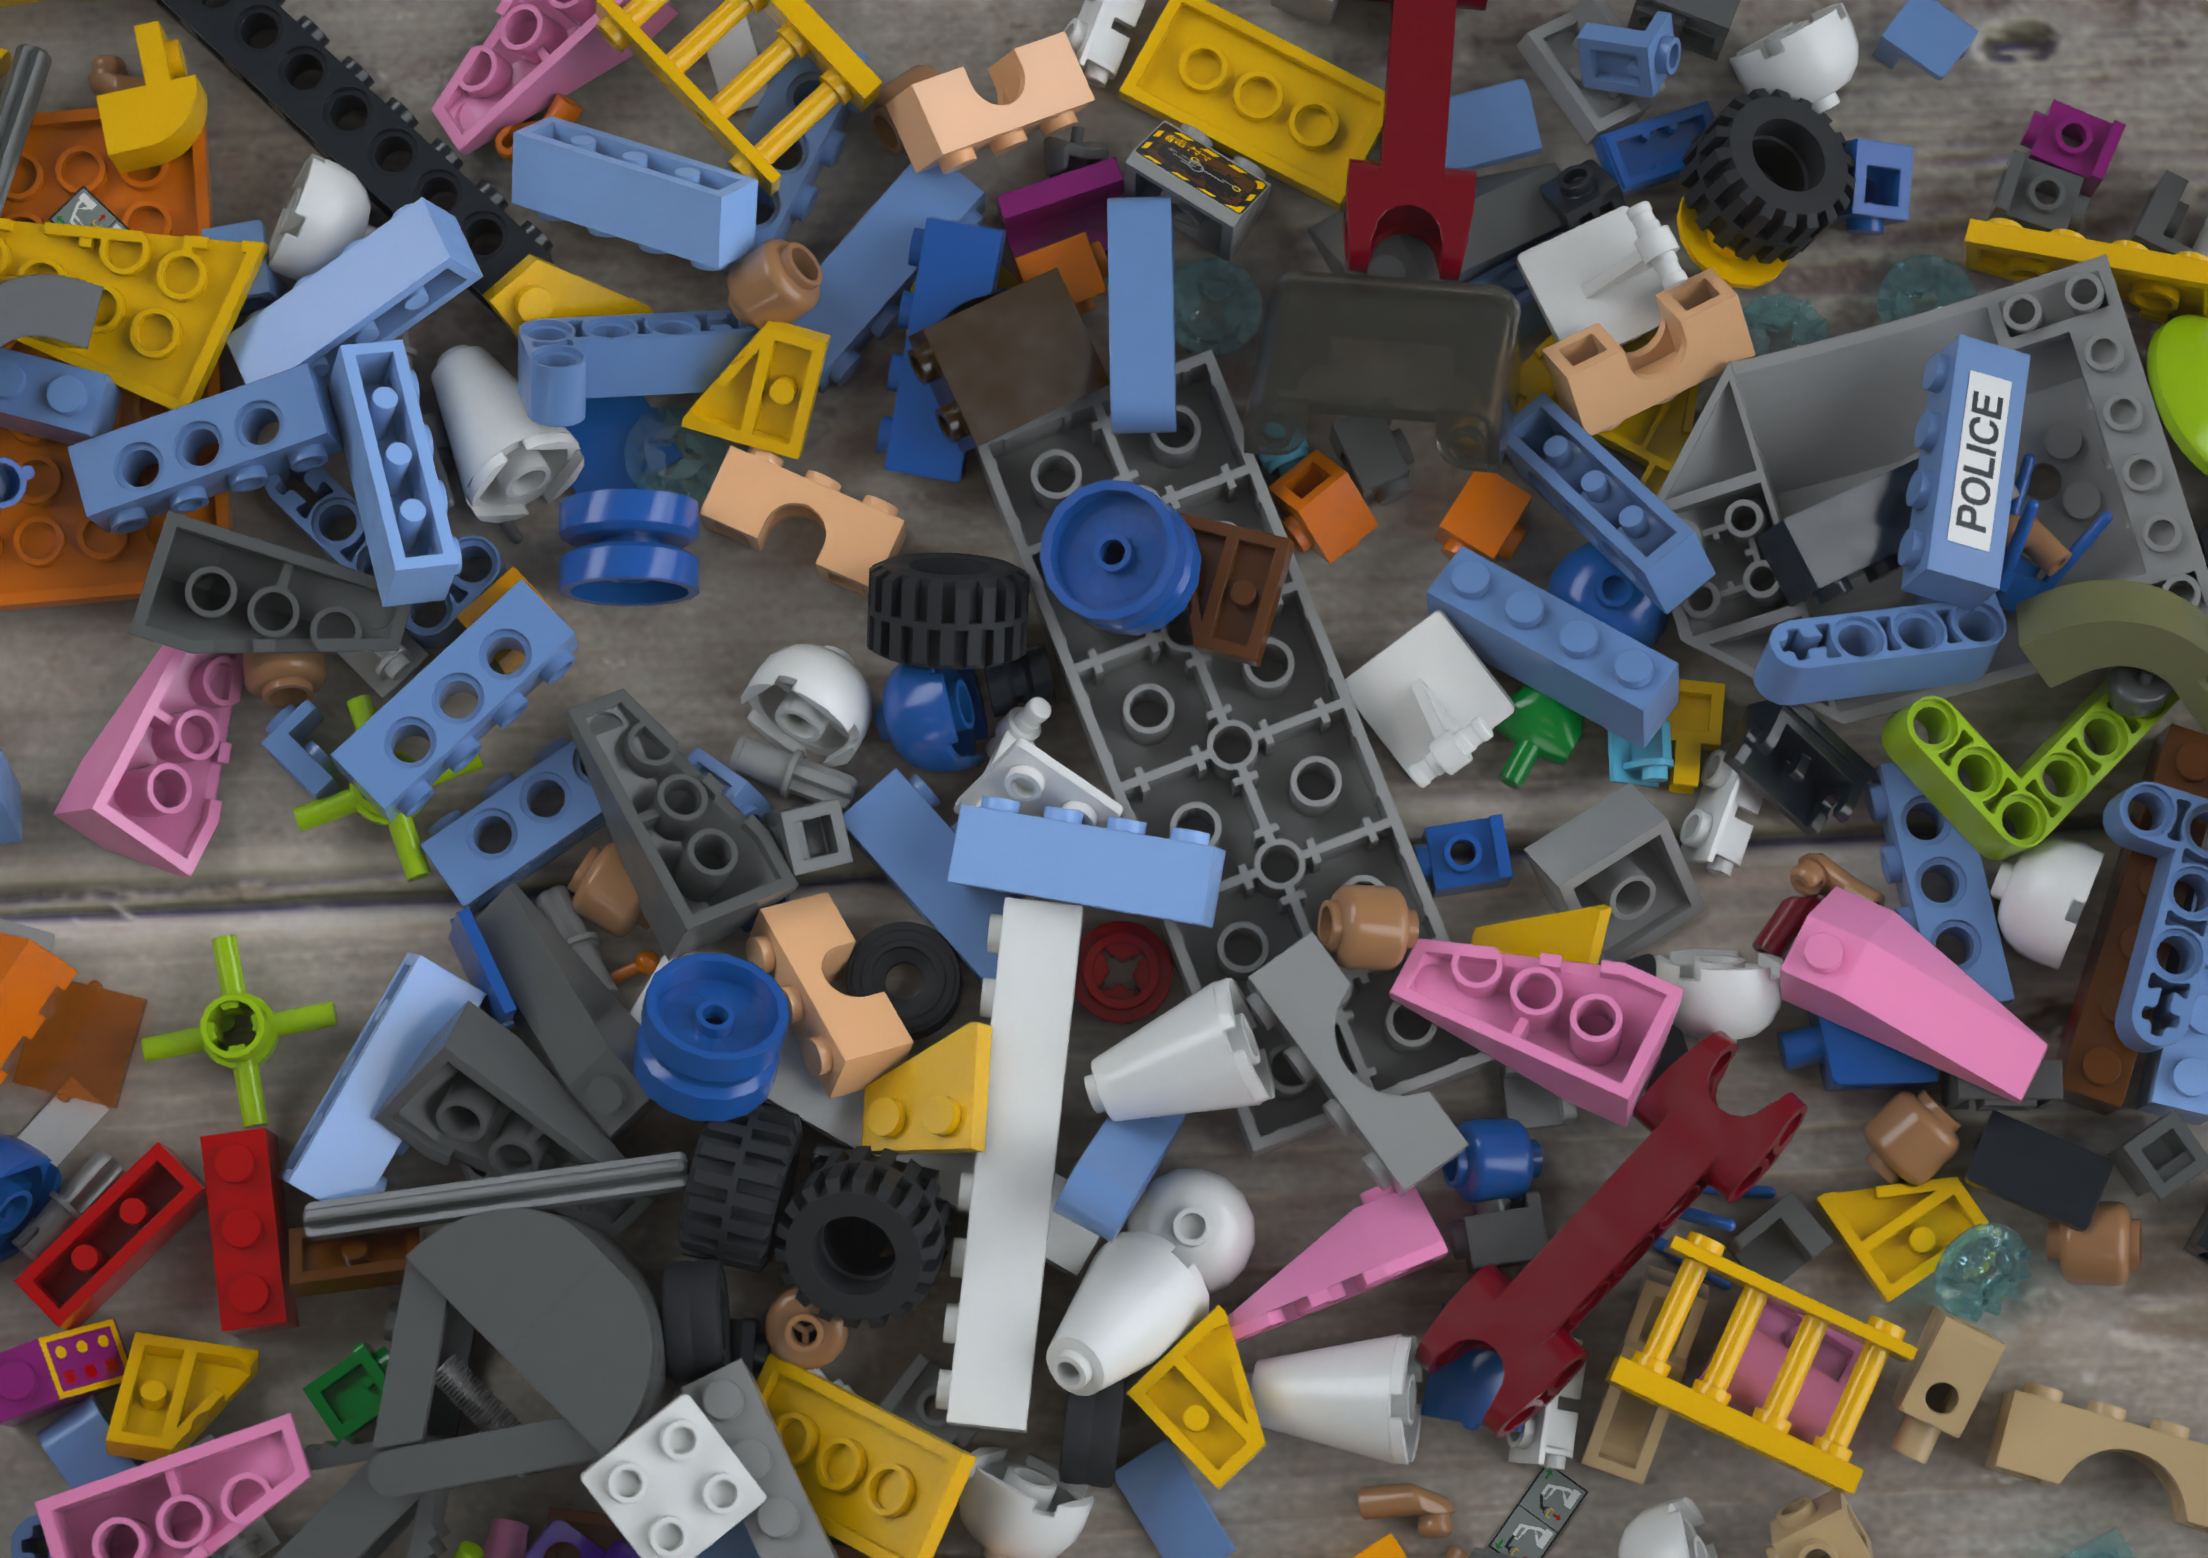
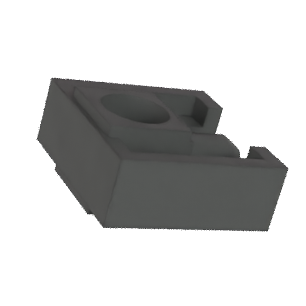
M1636 0L1627 27L1645 31L1657 11L1669 12L1672 15L1674 37L1680 39L1681 48L1717 61L1741 0Z
M2042 1059L2021 1104H2017L1943 1070L1940 1071L1941 1103L1948 1110H1968L1969 1100H1975L1976 1111L2044 1110L2064 1099L2062 1059Z

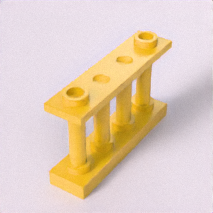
M596 0V16L600 21L595 26L603 38L619 53L628 48L731 155L732 158L727 162L731 171L758 179V185L770 197L780 188L781 175L772 164L836 104L840 103L845 106L850 101L862 113L880 95L883 83L880 78L805 0H725L667 54L640 27L669 0H631L623 8L614 0ZM763 10L780 27L775 31L777 39L709 100L689 80L684 72L750 12L758 14ZM807 56L823 72L819 77L821 84L753 146L734 127L728 118L794 57L801 60Z
M1689 1231L1686 1239L1676 1235L1669 1238L1663 1251L1683 1260L1642 1352L1635 1350L1631 1360L1623 1356L1615 1357L1604 1382L1842 1494H1854L1864 1469L1849 1463L1853 1452L1847 1448L1888 1356L1900 1362L1913 1361L1918 1348L1902 1341L1906 1330L1873 1315L1869 1316L1865 1324L1721 1256L1725 1246L1697 1232ZM1708 1271L1742 1287L1743 1290L1703 1379H1695L1692 1387L1689 1388L1667 1378L1671 1366L1666 1364ZM1767 1300H1770L1804 1317L1763 1408L1755 1407L1750 1417L1727 1406L1732 1395L1726 1391ZM1827 1328H1830L1864 1344L1823 1437L1816 1435L1813 1444L1810 1445L1788 1434L1792 1423L1787 1421V1418Z

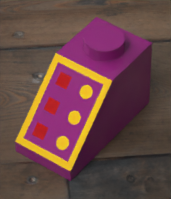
M112 1318L40 1337L1 1352L0 1425L15 1428L79 1403L91 1394L97 1396L120 1387L129 1356L116 1320Z

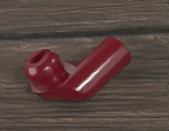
M1802 895L1784 899L1759 933L1752 947L1757 952L1782 958L1793 940L1797 937L1808 914L1827 895Z

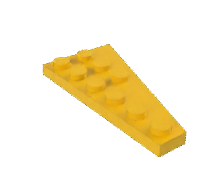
M0 218V277L21 274L60 275L104 287L88 349L62 348L29 337H21L15 339V341L66 364L107 374L116 386L169 410L201 399L244 305L247 294L270 248L265 242L244 240L242 242L213 240L201 236L184 235V237L149 234L137 230L49 222L40 224Z

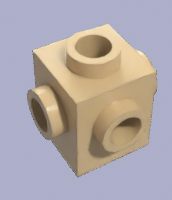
M1831 1490L1814 1500L1810 1496L1797 1498L1783 1506L1777 1512V1518L1770 1521L1772 1546L1766 1548L1768 1558H1873L1872 1545L1868 1535L1844 1494L1838 1491Z

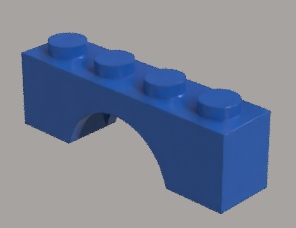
M927 217L925 229L914 228L908 265L918 267L914 292L904 290L897 324L898 328L908 330L904 355L893 353L887 381V391L897 392L893 417H882L877 439L876 453L887 455L884 470L960 483L964 479L969 450L961 452L956 442L951 444L943 435L935 415L936 408L940 407L929 384L923 385L918 380L910 365L908 351L913 348L908 337L948 318L958 307L967 301L991 295L997 290L1007 230L938 217Z

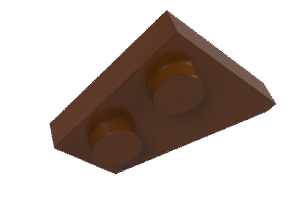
M1179 512L1194 531L1201 554L1198 586L1188 603L1190 611L1189 620L1195 648L1200 653L1260 667L1295 548L1292 539Z

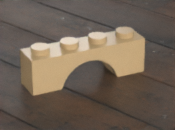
M2025 1382L2023 1391L2015 1389L2003 1393L1985 1469L2040 1485L2053 1486L2060 1484L2075 1465L2092 1454L2098 1452L2123 1454L2141 1462L2159 1479L2170 1501L2173 1523L2208 1533V1445L2189 1440V1428L2159 1419H2151L2149 1428L2126 1422L2127 1411L2125 1409L2097 1401L2088 1400L2086 1410L2061 1403L2062 1391L2036 1383Z

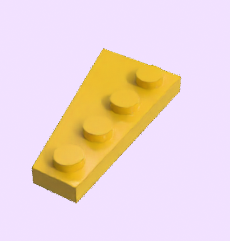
M1970 218L1964 240L1966 265L1969 269L2019 283L2106 254L2121 300L2141 308L2140 318L2160 324H2165L2168 314L2174 316L2193 314L2208 318V257L2203 254L2181 251L2173 255L2148 250L2144 245L2130 240H2117L2111 244L2085 239L2081 234L2068 229H2054L2050 232L2023 228L2019 223L2006 218H1991L1988 221Z

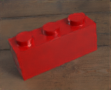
M264 1127L200 1136L221 1331L232 1336H242L298 1328L297 1302L289 1285V1231L283 1180L277 1178L281 1171L278 1135Z
M157 1142L32 1262L14 1282L58 1328L70 1330L81 1327L207 1205L205 1183L171 1148Z

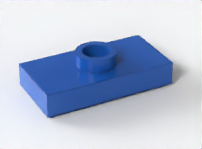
M1705 101L1599 135L1592 144L1603 170L1620 185L1623 197L1680 179V172L1686 167L1682 162L1685 151L1715 117L1709 102Z

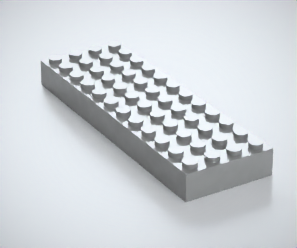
M1212 349L1175 363L1176 432L1112 434L1109 387L1075 400L976 447L975 457L1017 564L1026 573L1030 574V597L1108 796L1123 807L1120 818L1147 823L1145 835L1170 839L1172 827L1209 833V846H1215L1226 851L1213 928L1157 919L1187 997L1189 998L1215 980L1232 978L1246 999L1252 994L1246 986L1250 975L1310 932H1313L1318 938V916L1322 903L1325 900H1331L1333 894L1342 885L1346 884L1391 886L1397 888L1405 897L1408 909H1414L1417 912L1419 920L1418 938L1450 942L1294 552L1260 667L1198 652L1194 646L1188 605L1184 611L1163 628L1139 636L1111 634L1063 606L1047 586L1040 561L1044 528L1056 506L1077 488L1101 480L1131 481L1154 493L1178 512L1287 538ZM1411 948L1406 949L1402 961L1391 970L1347 969L1339 967L1351 983L1335 1019V1038L1339 1054L1346 1067L1359 1081L1376 1091L1390 1095L1401 1096L1427 1092L1490 1068L1495 1062L1494 1058L1389 997V992L1412 950ZM1255 1017L1258 1028L1252 1029L1258 1049L1265 1048L1274 1081L1275 1096L1273 1099L1262 1102L1261 1105L1231 1108L1251 1160L1335 1127L1322 1108V1105L1329 1101V1098L1315 1079L1305 1084L1294 1072L1283 1054L1291 1046L1277 1027L1274 1026L1269 1031H1266Z

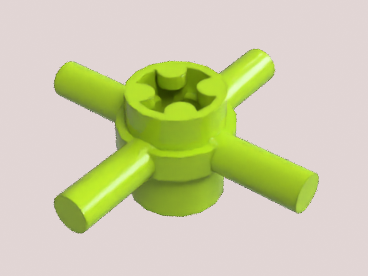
M370 694L357 696L346 703L356 731L376 713ZM396 750L395 756L399 760L407 763L417 762L406 752ZM480 752L462 770L454 773L449 768L430 786L484 768ZM350 782L349 789L293 808L301 832L359 812L372 824L389 827L407 882L417 881L431 875V870L425 852L420 845L421 841L414 820L424 809V806L409 817H406L401 812L390 823Z
M237 935L219 936L211 939L221 997L215 999L206 1007L201 1018L200 1027L141 1038L142 1052L146 1063L206 1052L217 1064L234 1071L243 1129L259 1128L269 1124L259 1066L273 1055L279 1042V1037L338 1026L337 1010L334 1001H328L274 1012L261 998L246 993ZM247 1014L248 1021L253 1025L252 1031L256 1033L254 1040L248 1046L245 1043L225 1045L223 1032L229 1033L235 1029L237 1021L234 1016Z

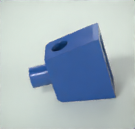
M1807 1011L1809 1027L1777 1033L1778 1051L1784 1070L1819 1064L1825 1091L1920 1090L1929 1088L1939 1081L1936 1067Z

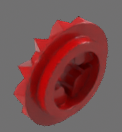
M1128 921L1105 923L1087 933L1080 941L1075 995L1081 1006L1103 1022L1131 1024L1153 1014L1169 993L1172 982L1171 958L1161 939L1148 928ZM1103 952H1106L1111 959L1115 957L1122 964L1130 959L1135 960L1139 955L1144 957L1137 963L1138 967L1132 973V977L1136 982L1135 987L1140 992L1136 995L1131 988L1127 989L1121 983L1116 984L1112 988L1108 986L1102 992L1099 990L1105 984L1104 980L1110 974L1109 967L1106 964L1107 959L1102 955Z

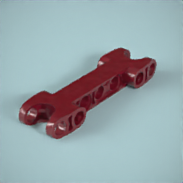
M1368 0L1392 3L1380 161L1349 159L1343 216L1346 269L1351 272L1367 273L1374 249L1382 240L1392 235L1407 234L1418 237L1429 245L1434 253L1439 280L1459 281L1474 214L1476 170L1445 167L1456 8L1486 11L1487 0Z
M1724 1031L1715 1032L1696 1044L1671 1064L1646 1091L1635 1106L1633 1117L1648 1129L1651 1134L1512 1281L1495 1264L1483 1267L1445 1305L1421 1340L1416 1350L1415 1361L1429 1374L1438 1372L1444 1366L1459 1359L1467 1352L1478 1349L1493 1351L1501 1357L1504 1368L1502 1385L1482 1419V1425L1496 1438L1508 1435L1548 1405L1580 1371L1589 1356V1352L1570 1335L1571 1332L1708 1186L1712 1187L1728 1203L1737 1201L1776 1162L1800 1127L1807 1112V1105L1792 1092L1785 1094L1757 1113L1747 1116L1730 1115L1717 1106L1716 1093L1718 1084L1738 1050V1044Z

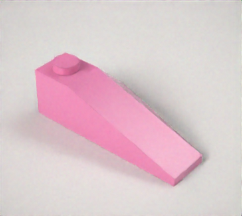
M502 0L495 10L501 16L483 45L471 47L431 109L460 153L465 156L495 139L497 133L502 128L521 123L550 106L557 93L568 95L634 55L628 48L619 53L599 33L595 26L600 21L596 16V0ZM614 0V1H615L621 8H623V7L626 6L631 0ZM669 0L640 28L652 39L679 12Z
M162 645L82 759L53 815L103 849L184 878L191 877L219 823L222 801L216 800L222 765L229 764L232 743L226 741L232 706L240 701L244 680L242 653L190 654Z
M1837 886L1808 914L1780 968V995L1782 1000L2017 1104H2021L2048 1049L2046 1042L1895 911Z
M1418 938L1415 947L1411 950L1389 992L1391 999L1558 1097L1625 1128L1628 1126L1633 1116L1634 1108L1643 1096L1654 1074L1684 995L1683 988L1623 962L1601 960V965L1564 961L1562 960V955L1540 953V958L1499 953L1495 947Z
M1376 1186L1359 1194L1363 1203L1362 1206L1354 1208L1228 1315L1236 1344L1440 1263L1447 1255L1448 1249L1416 1187L1401 1197L1393 1186H1390L1385 1191Z
M288 1413L34 1503L51 1558H208L313 1476L293 1414Z

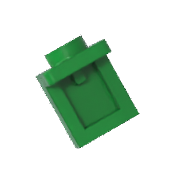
M364 1341L360 1342L352 1348L354 1353L302 1388L336 1440L350 1438L378 1419L390 1351L385 1346L375 1351L370 1344Z

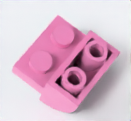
M1767 1300L1726 1391L1732 1395L1727 1406L1750 1417L1755 1407L1763 1408L1804 1316ZM1827 1328L1787 1418V1421L1792 1423L1788 1432L1789 1435L1810 1445L1813 1444L1816 1435L1823 1436L1864 1346L1862 1343ZM1719 1342L1713 1348L1695 1379H1703Z

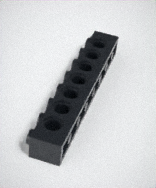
M153 0L323 158L335 162L352 172L366 187L370 201L387 217L391 219L399 208L414 203L421 197L429 201L440 192H451L458 197L453 208L447 212L456 217L470 249L476 238L482 234L495 233L502 236V243L495 252L488 255H479L472 252L483 277L466 288L501 322H503L482 295L529 254L554 264L551 254L548 253L554 246L534 224L526 220L519 226L504 212L509 206L507 201L494 187L484 179H481L474 185L459 171L464 163L447 144L439 138H436L431 144L414 130L419 124L415 116L396 98L391 97L386 103L370 89L374 84L371 76L350 56H347L340 62L325 48L330 40L315 23L305 15H302L295 21L281 8L286 2L285 0H230L227 4L218 8L205 6L206 0ZM264 29L278 31L276 40L270 46L262 49L249 46L251 38L258 31ZM311 69L323 72L320 82L313 88L301 90L293 87L294 81L300 73ZM360 110L368 114L364 124L356 130L345 131L338 128L339 120L349 111ZM406 151L412 154V160L405 169L398 172H388L382 169L384 160L391 153Z

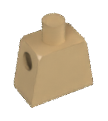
M1934 1306L1915 1346L1918 1348L1913 1361L1908 1362L1893 1394V1404L1904 1412L1905 1415L1890 1447L1916 1461L1926 1464L1941 1431L1959 1438L2007 1345L1994 1334ZM1941 1382L1948 1383V1394L1941 1403L1929 1404L1926 1402V1393L1932 1385Z

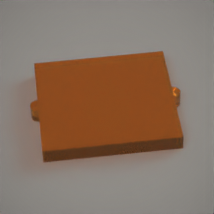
M92 980L88 985L71 981L65 991L56 986L38 1012L46 1017L45 1021L32 1040L27 1037L24 1039L12 1082L17 1085L57 1094V1098L64 1103L74 1098L117 1109L148 1001L144 998L103 989V985L97 980Z

